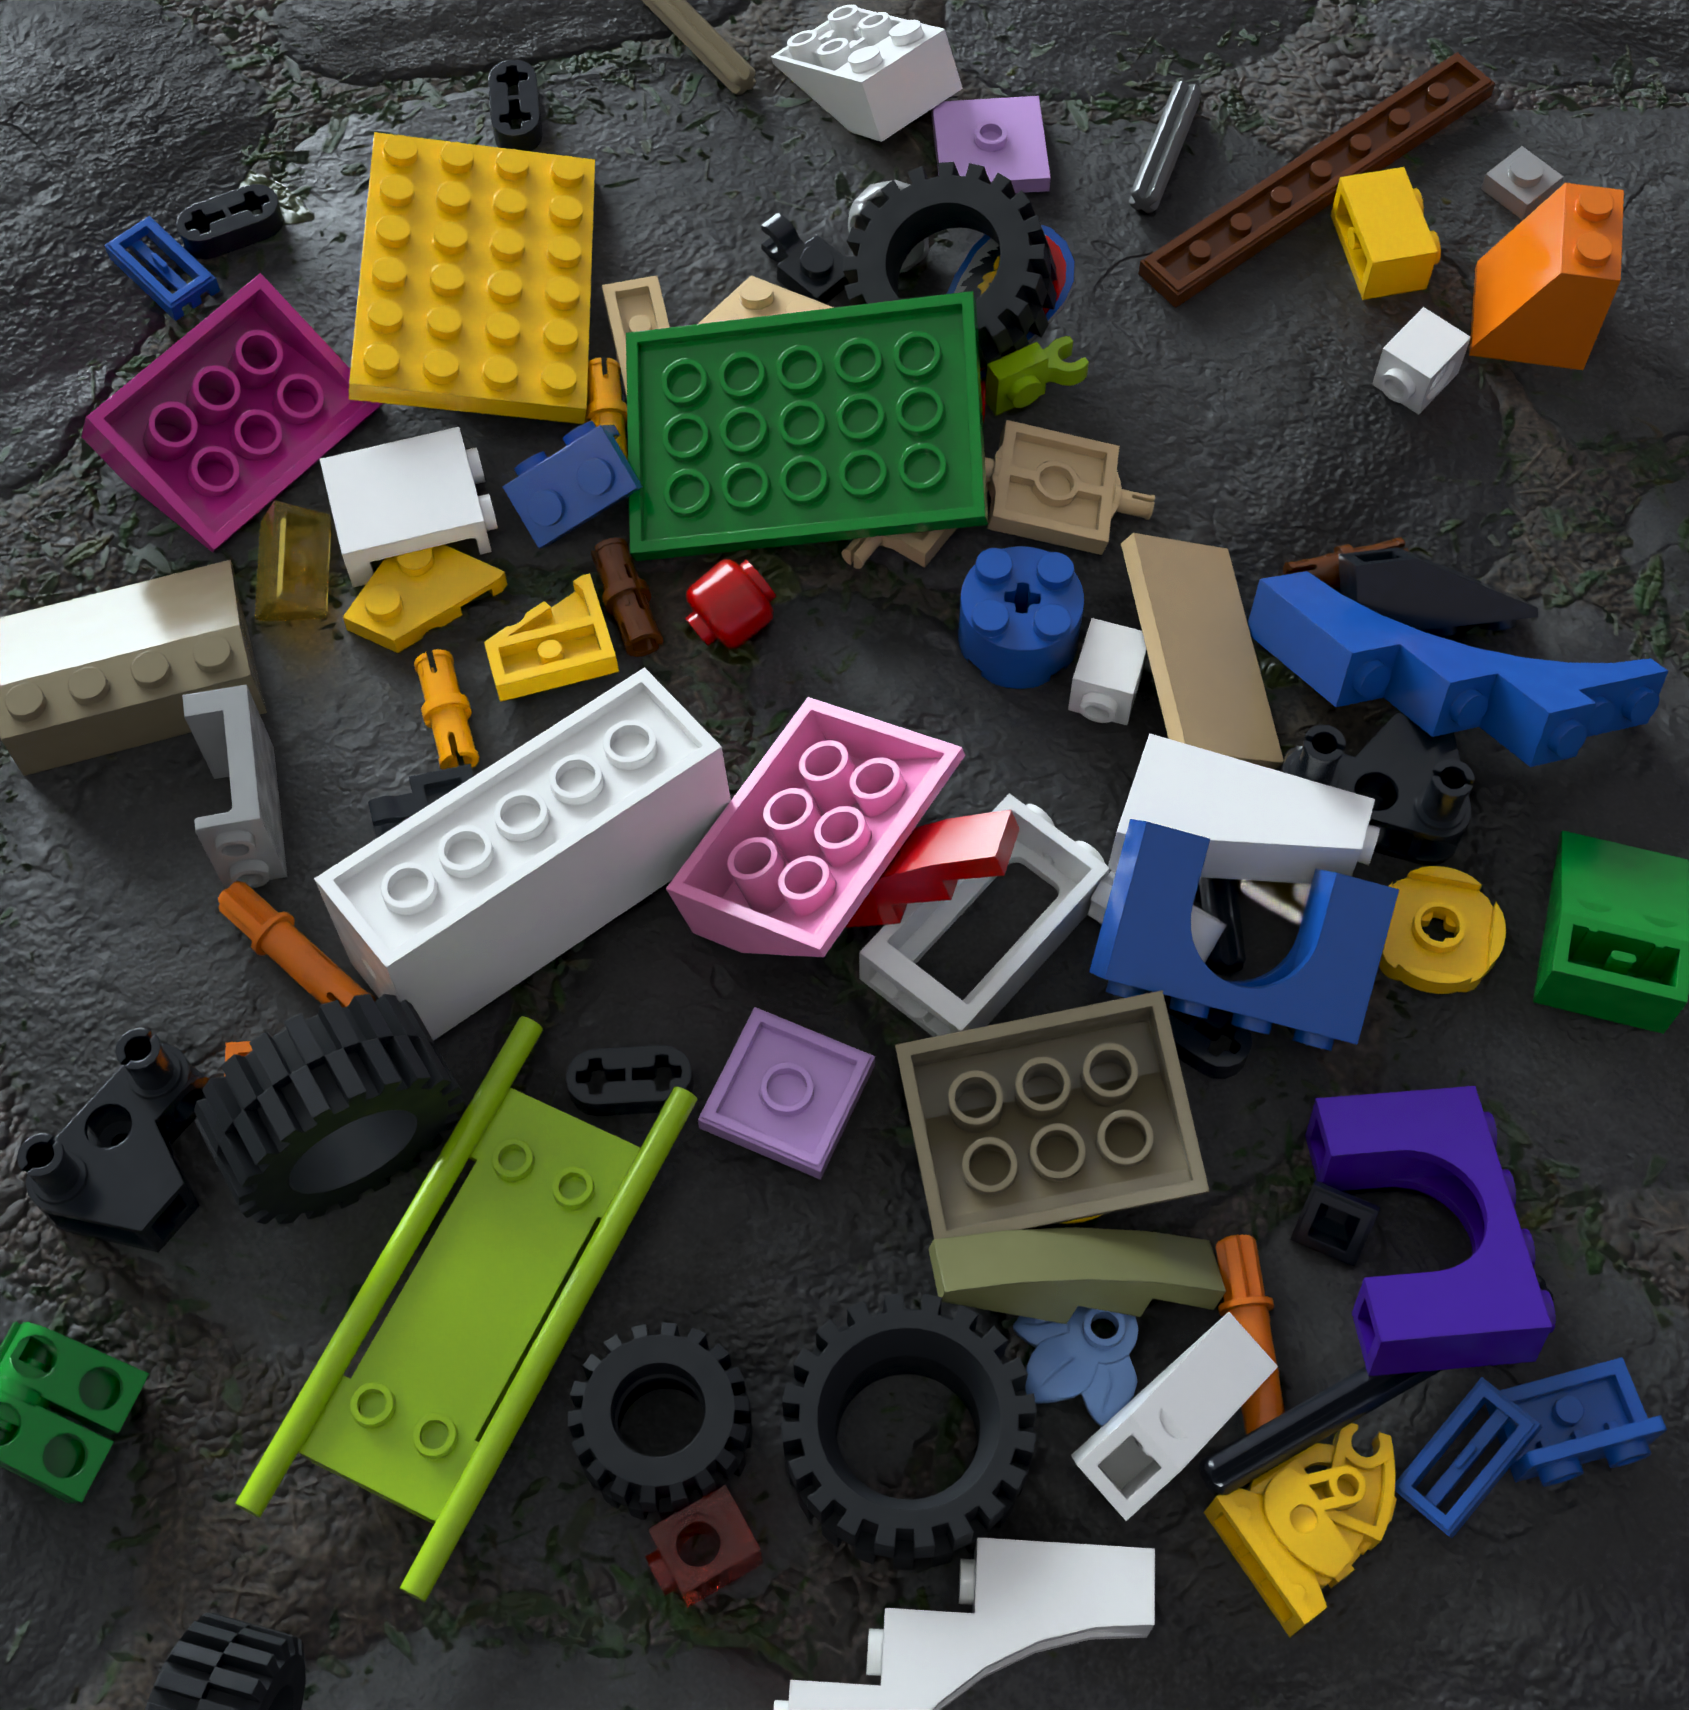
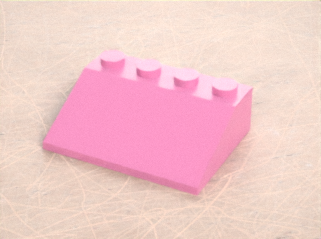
M808 697L666 887V890L691 931L696 935L741 953L825 957L965 757L963 748Z

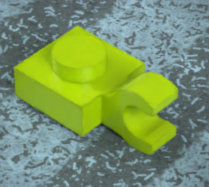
M1070 336L1054 340L1045 349H1042L1039 343L1035 342L987 364L985 402L995 416L1014 407L1022 408L1030 405L1039 396L1045 394L1046 383L1048 382L1071 386L1082 382L1087 377L1089 361L1086 357L1072 363L1062 361L1072 355L1073 340Z

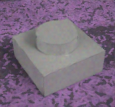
M1521 146L1485 174L1481 189L1523 220L1560 188L1564 176Z

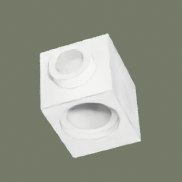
M1423 307L1383 348L1372 385L1383 391L1389 399L1403 404L1419 415L1459 373L1471 337Z
M1091 618L1073 676L1068 710L1081 713L1084 717L1094 722H1115L1128 725L1148 654L1141 630Z

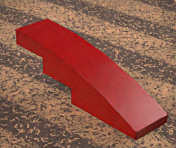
M1012 810L949 818L915 827L845 928L900 924L908 903L952 900L956 885L960 879L1005 876L1020 830Z

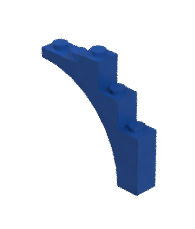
M1308 571L1260 579L1248 620L1251 637L1335 707L1385 698L1432 737L1480 727L1529 767L1576 757L1586 737L1647 724L1659 705V694L1668 674L1667 669L1651 658L1617 663H1568L1524 658L1471 647L1425 633L1383 616L1340 594Z

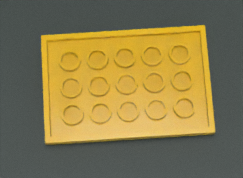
M374 132L349 379V400L584 424L587 410L595 159Z

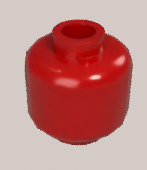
M724 559L687 589L686 599L693 612L685 620L707 646L717 639L725 647L737 649L771 622L774 610L770 602L777 596L749 561L744 560L738 565L735 561Z

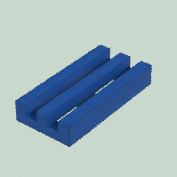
M150 216L104 245L109 258L175 321L184 316L182 307L189 304L194 309L202 304L201 294L207 292L212 297L220 291L216 278ZM145 235L150 238L193 281L187 284L158 254L154 253L140 239ZM129 247L175 293L172 294L125 249Z
M1481 1377L1395 1482V1491L1452 1539L1543 1427L1537 1420ZM1488 1400L1497 1409L1424 1497L1415 1488ZM1509 1420H1513L1519 1426L1445 1515L1438 1509L1439 1506Z

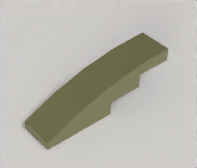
M1073 1227L1003 1230L934 1239L928 1248L938 1297H942V1302L1067 1324L1078 1306L1141 1317L1152 1299L1214 1310L1226 1293L1210 1240L1140 1230Z

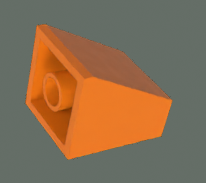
M1564 183L1477 261L1469 356L1584 370L1621 281L1624 190Z

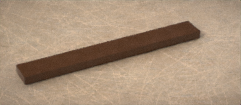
M1456 52L1141 260L1138 274L1171 305L1177 308L1332 204L1340 177L1381 171L1490 98L1495 82Z

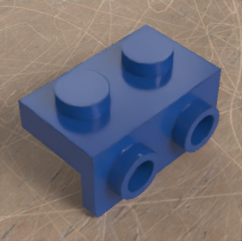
M593 421L580 425L562 438L566 447L550 457H547L543 451L524 460L514 468L518 477L502 486L538 548H546L643 488L615 440L621 436L615 425H599L596 427Z
M1623 1357L1499 1390L1543 1427L1510 1467L1515 1482L1539 1476L1542 1486H1551L1582 1475L1584 1470L1581 1464L1606 1458L1610 1468L1621 1467L1640 1461L1652 1454L1649 1445L1667 1431L1661 1415L1652 1418L1647 1417ZM1488 1400L1486 1401L1485 1405L1489 1416H1491L1497 1407ZM1511 1419L1497 1435L1501 1447L1519 1426Z

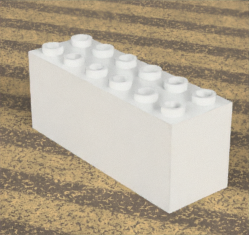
M644 667L314 878L351 964L378 998L383 994L396 995L399 1002L405 999L410 1002L434 1041L675 877L731 801L722 746Z

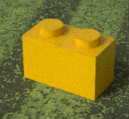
M1404 167L1344 176L1339 179L1330 216L1362 300L1427 289L1434 265L1440 261L1441 247L1439 237L1434 230H1429L1423 215L1422 195L1419 189L1412 188Z

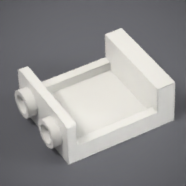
M459 427L320 459L340 549L352 587L367 584L374 574L373 561L469 538L476 539L480 555L492 552L487 531L498 529L491 498L489 494L477 495L475 484L485 482L477 447L465 450Z

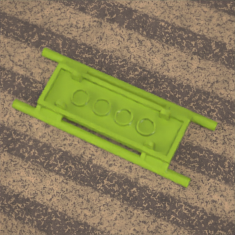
M524 1016L518 1019L235 1502V1505L261 1518L297 1454H300L309 1459L313 1464L434 1524L399 1588L422 1602H426L698 1100L688 1090L674 1087L640 1148L510 1088L543 1031V1028L537 1022ZM468 1159L476 1162L351 1379L344 1376L346 1369Z

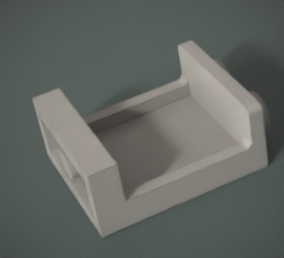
M247 684L183 695L184 717L214 779L230 777L232 809L229 812L197 817L194 820L195 832L223 886L229 887L235 881H242L251 888L263 886L269 880L287 877L274 746Z

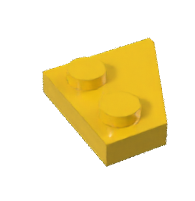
M446 545L385 558L346 611L343 620L348 631L399 653L423 639V636L429 630L443 627L462 616L461 606L487 591L493 597L503 592L508 585L505 571Z
M590 573L573 581L575 592L553 607L543 601L528 611L519 623L506 626L484 641L500 702L619 672L616 654Z

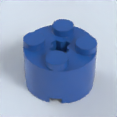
M1025 546L1003 549L989 548L978 555L976 564L970 569L962 585L958 641L962 655L967 662L969 658L982 671V677L993 684L1006 688H1033L1050 681L1051 675L1058 672L1064 666L1066 669L1073 661L1078 648L1084 608V593L1070 558L1063 553L1047 552L1042 549Z

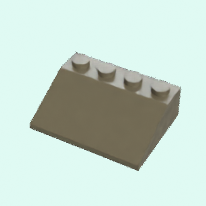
M231 560L0 618V738L23 776L191 733L184 717L183 695L247 684L259 714L267 713Z
M1163 990L895 1045L934 1239L1003 1230L1033 1229L1209 1193V1186Z

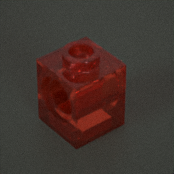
M726 1485L648 1529L656 1550L644 1557L663 1594L666 1596L678 1590L687 1608L763 1564L761 1549ZM698 1534L710 1535L720 1543V1550L716 1558L711 1563L702 1567L690 1566L680 1558L683 1544L689 1538Z

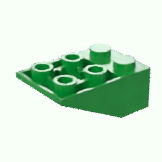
M1562 830L1559 835L1533 1002L1664 1034L1688 1002L1689 860Z

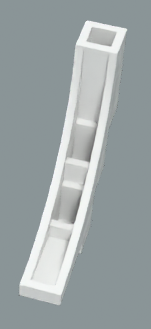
M977 1537L974 1559H961L959 1574V1604L972 1605V1613L885 1608L884 1629L869 1628L866 1675L881 1676V1686L790 1680L789 1701L775 1700L773 1710H942L982 1678L1034 1653L1086 1640L1147 1638L1155 1625V1548Z

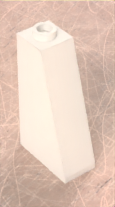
M1149 733L1116 832L1108 866L1110 870H1117L1130 819H1135L1210 838L1201 877L1311 884L1315 869L1352 876L1357 862L1369 865L1376 846L1380 828L1369 825L1375 799Z

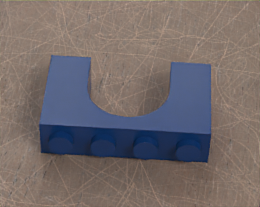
M1130 819L1089 971L1091 974L1108 980L1105 992L1127 998L1147 994V991L1157 992L1163 990V995L1171 996L1169 1009L1207 1019L1210 1007L1233 1012L1231 1024L1251 1031L1270 1035L1273 1023L1295 1028L1293 1040L1313 1047L1332 1051L1335 1039L1358 1044L1399 889L1337 872L1315 869L1298 935L1287 956L1275 968L1262 976L1245 981L1223 980L1214 974L1203 962L1196 950L1191 932L1192 907L1210 838L1147 821Z

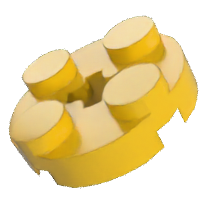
M1420 867L1410 871L1406 878L1398 880L1393 885L1391 883L1389 887L1399 889L1379 963L1382 973L1390 979L1402 981L1414 989L1428 993L1449 994L1474 990L1482 978L1495 965L1505 943L1506 924L1503 912L1497 902L1492 906L1488 897L1480 892L1482 884L1472 876L1448 867ZM1432 918H1439L1443 920L1444 930L1453 932L1454 938H1445L1443 942L1433 940L1423 931L1422 927H1427Z

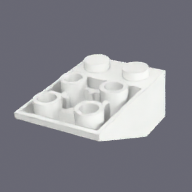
M845 5L833 10L828 15V21L813 30L795 34L787 41V47L771 56L773 64L849 132L880 142L963 89L945 29L922 24L918 20H906L890 16L886 12L877 13L861 9L856 5Z

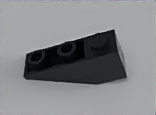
M1398 547L1339 554L1340 594L1383 616L1438 637L1452 636L1457 634V626L1479 624V627L1485 630H1506L1516 627L1517 619L1538 617V608L1522 598Z

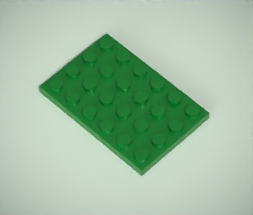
M973 291L626 333L628 462L643 488L629 496L630 554L636 561L988 525L977 305Z

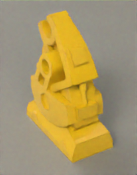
M1350 1423L1337 1432L1332 1445L1323 1443L1312 1445L1252 1480L1246 1490L1238 1488L1228 1495L1216 1496L1203 1512L1289 1637L1293 1636L1327 1608L1321 1589L1327 1584L1332 1588L1355 1570L1352 1566L1361 1554L1364 1555L1367 1550H1372L1381 1542L1387 1525L1392 1521L1397 1499L1394 1496L1396 1475L1394 1450L1390 1435L1379 1432L1372 1440L1373 1456L1363 1457L1355 1452L1351 1443L1353 1434L1358 1430V1425ZM1314 1465L1327 1466L1326 1470L1307 1474L1304 1470Z

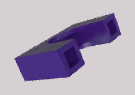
M1476 1086L1316 1098L1305 1138L1317 1181L1341 1191L1400 1187L1427 1194L1440 1201L1458 1217L1468 1233L1473 1255L1465 1262L1453 1268L1434 1272L1364 1277L1352 1310V1316L1368 1376L1536 1362L1549 1333H1552L1555 1329V1307L1550 1293L1547 1290L1540 1289L1534 1271L1536 1258L1534 1241L1530 1231L1527 1228L1520 1227L1514 1208L1516 1203L1514 1179L1508 1169L1501 1168L1496 1152V1123L1489 1111H1483Z

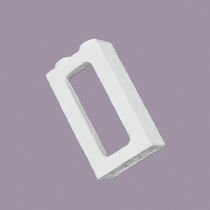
M1010 793L992 811L1011 809L1020 828L1008 865L1016 862L1025 865L1053 886L1058 892V897L966 998L961 1000L917 966L916 963L997 876L958 880L952 900L908 903L901 923L884 925L859 952V979L933 1037L987 1026L1087 916L1091 905L1090 899L1100 881L1110 871V867L1105 864L1104 859L1095 848L1084 841H1073L1055 827L1052 819L1041 808L1033 804L1025 805Z

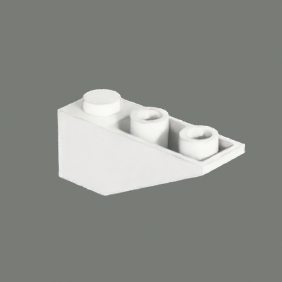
M1227 1312L1071 1456L1076 1465L1127 1521L1183 1470L1278 1366L1230 1312Z

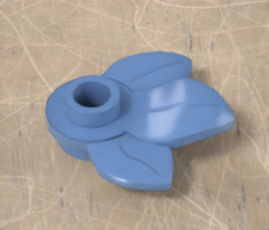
M1078 1306L1067 1324L1019 1316L1015 1321L1013 1330L1026 1343L1036 1348L1031 1354L1026 1367L1028 1376L1025 1385L1027 1395L1034 1393L1035 1403H1054L1072 1399L1081 1394L1090 1416L1102 1427L1132 1400L1137 1386V1375L1129 1355L1133 1351L1138 1339V1323L1135 1316ZM1097 1319H1107L1114 1324L1116 1334L1109 1339L1099 1338L1093 1333L1091 1323Z

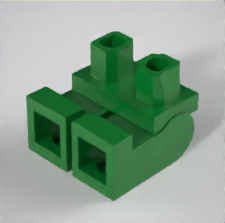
M14 1322L0 1346V1467L45 1489V1492L69 1504L82 1503L114 1442L93 1431L104 1436L119 1433L149 1373L46 1327L30 1322H23L22 1324ZM51 1408H53V1409H55V1410H57V1411H59V1412H61V1413H63V1414H65V1415H67V1416H69V1417H72V1418H74V1419L80 1421V1422H81V1423H80L81 1425H83V1426H85V1427H87V1428H89V1429H86V1428H84V1427H82V1426H80V1425H78V1424H76V1423H74V1422H72V1421H70V1420H68V1419H66V1418H64V1417H61V1416H59V1415H57V1414H55V1413H53V1412H51V1411H49V1410H50Z

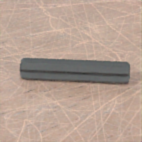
M1182 80L1174 84L1131 189L1129 202L1135 210L1142 209L1146 213H1152L1158 209L1200 103L1201 89L1196 83L1189 85Z

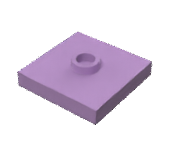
M1039 96L943 101L932 108L931 117L937 168L938 163L954 162L959 175L966 176L969 163L985 167L990 183L997 173L1010 179L1015 193H1019L1021 190L1024 193L1049 191L1051 177Z
M754 1007L698 1118L699 1128L821 1180L875 1066V1056Z

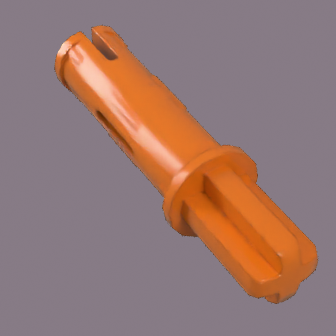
M235 881L229 888L220 893L218 897L219 911L252 940V950L257 955L263 956L267 954L320 1004L338 1000L343 1008L350 1004L354 996L370 994L374 1002L376 1001L371 993L366 992L294 927L295 920L289 912L283 911L279 913L247 883L242 881Z
M1251 1235L1227 1236L1216 1244L1219 1271L1226 1289L1224 1302L1218 1306L1219 1314L1224 1316L1227 1312H1230L1277 1364L1269 1311L1274 1308L1273 1298L1265 1296L1256 1240ZM1278 1367L1241 1406L1246 1434L1285 1413Z

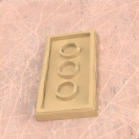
M1132 533L1121 543L1168 739L1275 770L1283 764L1284 759L1228 549Z

